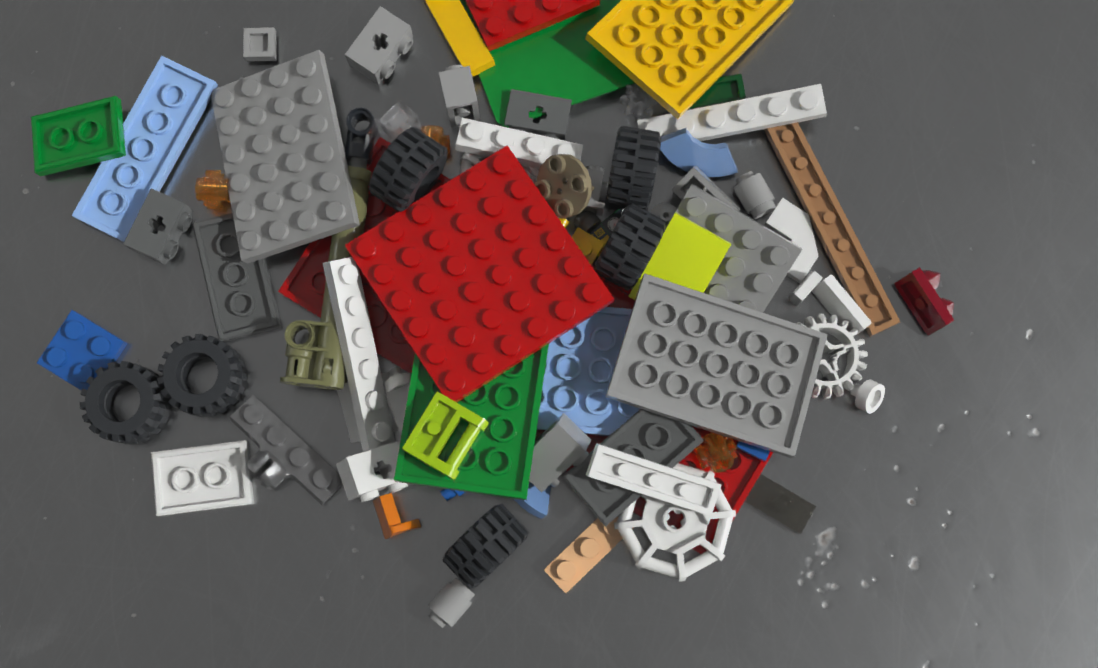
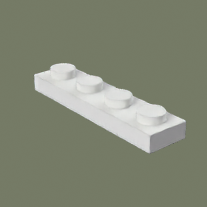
M463 117L455 147L456 151L489 157L508 145L521 165L540 169V166L547 158L557 154H569L581 161L583 150L582 144Z
M598 443L595 445L586 472L588 477L712 516L721 488V484Z

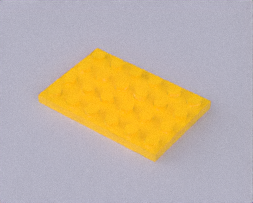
M621 0L587 33L586 40L678 120L793 4L794 0Z

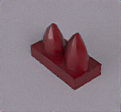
M919 267L895 282L894 285L927 336L955 321L952 317L954 302L940 298L935 291L939 285L941 273L930 270L922 271Z

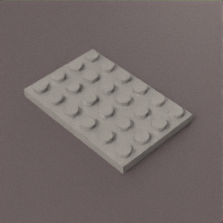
M320 50L213 89L211 99L241 261L248 264L360 226L325 55Z
M644 273L605 397L793 458L798 447L828 334Z

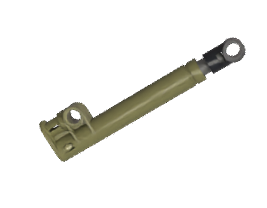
M362 107L351 110L347 115L346 125L348 131L345 145V156L360 226L332 235L328 262L351 257L345 244L364 233L369 198L368 186L370 185L372 172L367 170V164L372 162L374 140L378 134V126L372 113ZM361 121L370 123L368 128L363 131L355 130L356 125ZM326 281L320 322L296 320L286 327L285 340L287 344L285 356L288 357L286 375L280 377V383L330 390L344 389L346 370ZM301 330H308V340L303 344H296V334Z

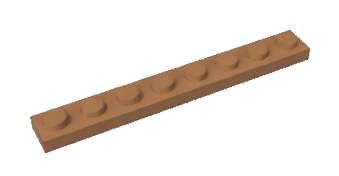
M798 122L764 129L805 212L809 214L810 221L846 292L871 320L872 323L865 328L869 337L900 323L889 298Z

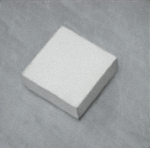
M811 271L792 292L789 300L798 306L823 277L816 271Z

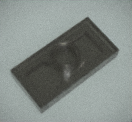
M760 474L744 501L797 534L802 533L816 508L815 505Z

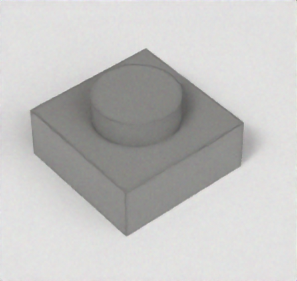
M274 27L244 28L243 58L245 61H276V30Z

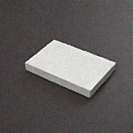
M248 441L151 452L156 516L254 504L252 476L247 469L248 460H250Z

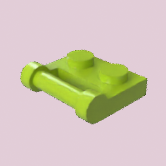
M437 391L402 447V450L446 477L455 480L459 474L458 467L479 432H484L489 422ZM463 419L469 425L448 460L444 462L438 456L459 421Z

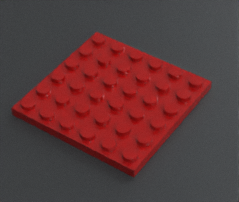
M508 145L415 201L406 210L399 211L345 244L347 251L441 394L457 403L614 302V297Z

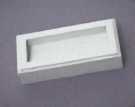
M829 275L812 290V293L831 315L837 316L838 324L844 320L849 321L846 328L848 332L855 328L858 329L857 334H859L872 323L833 275Z

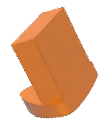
M392 493L379 496L373 500L385 539L421 528L419 519L401 523Z

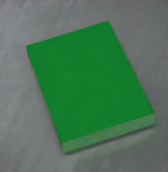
M117 96L31 116L34 173L40 177L126 156L121 99Z

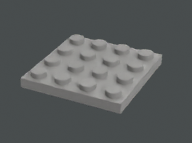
M691 184L675 212L732 243L704 293L763 313L801 253L802 248Z

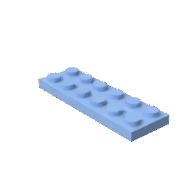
M161 55L123 123L126 156L101 162L72 217L124 242L150 189L152 188L160 192L210 102L213 89H216L218 84L214 80Z

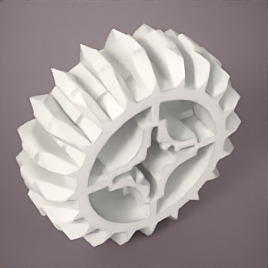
M819 314L816 322L812 316H808L805 318V325L801 322L797 323L823 333L831 334L842 343L840 345H833L826 339L823 353H837L830 356L828 360L823 359L820 361L818 370L821 371L823 377L827 376L828 381L815 380L812 398L818 397L820 391H822L824 399L831 398L832 391L837 397L844 394L843 388L848 391L854 388L852 380L858 382L862 379L861 374L856 370H865L867 368V364L859 361V359L867 357L868 352L864 350L859 351L858 347L865 344V340L859 339L855 341L853 336L858 333V329L854 328L848 332L846 328L849 321L844 320L837 325L838 319L836 315H832L828 323L824 314ZM847 353V366L839 378L836 372L839 370L837 360L839 356Z

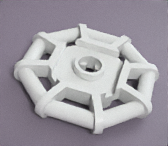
M680 463L673 467L674 469L717 482L714 478L715 473L711 470L707 472ZM721 489L715 504L718 512H713L712 516L642 494L641 497L646 500L641 520L631 521L636 501H634L618 516L617 522L614 523V528L618 529L636 562L635 567L639 570L644 568L674 577L679 582L686 581L688 576L715 561L723 560L725 557L723 554L733 517H736V511L732 510ZM672 510L676 514L682 513L684 519L680 521L682 527L679 529L674 525L668 526L666 522L670 518L668 513ZM719 518L714 540L711 544L705 539L707 526L710 519ZM642 526L651 545L645 552L632 527ZM698 545L703 546L707 550L703 554L684 563L683 553ZM657 549L676 554V564L651 556Z

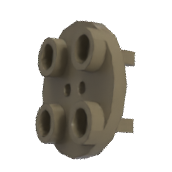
M557 154L547 158L540 166L537 181L534 183L556 216L561 219L580 214L587 207L592 191L595 189L591 184L586 167L579 159L569 154Z

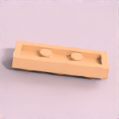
M618 516L606 527L597 518L544 569L565 593L578 583L623 539L618 529L614 528V523L617 522Z

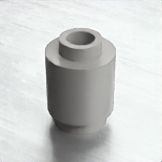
M749 171L736 179L738 184L733 189L747 214H751L754 219H758L776 208L773 202L775 198L761 173L754 175L752 171Z
M455 578L451 584L447 582L430 602L428 607L432 611L428 616L442 628L446 624L453 627L472 604L470 600L475 594Z

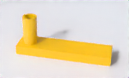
M424 0L460 65L463 67L470 66L472 77L495 66L493 57L460 0Z

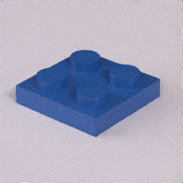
M71 310L37 361V364L82 391V388L88 390L90 384L86 382L90 376L96 378L98 375L95 371L100 367L108 369V363L116 362L128 343L78 312Z

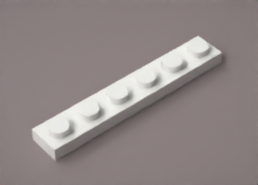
M817 84L687 110L678 120L670 113L637 120L640 129L658 131L660 137L687 128L692 137L699 141H705L823 118L827 116L822 86Z
M352 257L324 262V272L362 450L368 451L394 443L395 438L359 267Z

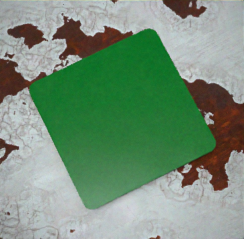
M460 0L468 16L470 17L472 23L478 31V28L473 20V17L467 7L465 0ZM600 0L599 6L490 51L495 66L478 75L495 120L500 126L508 127L504 126L511 89L571 99L572 106L635 84L632 79L586 40L587 33L621 0ZM536 108L535 112H529V118L535 119L546 115V113H542V108Z

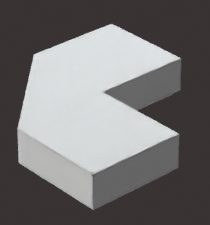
M782 198L765 223V226L802 248L801 253L787 273V276L801 283L818 258L817 247L809 214Z

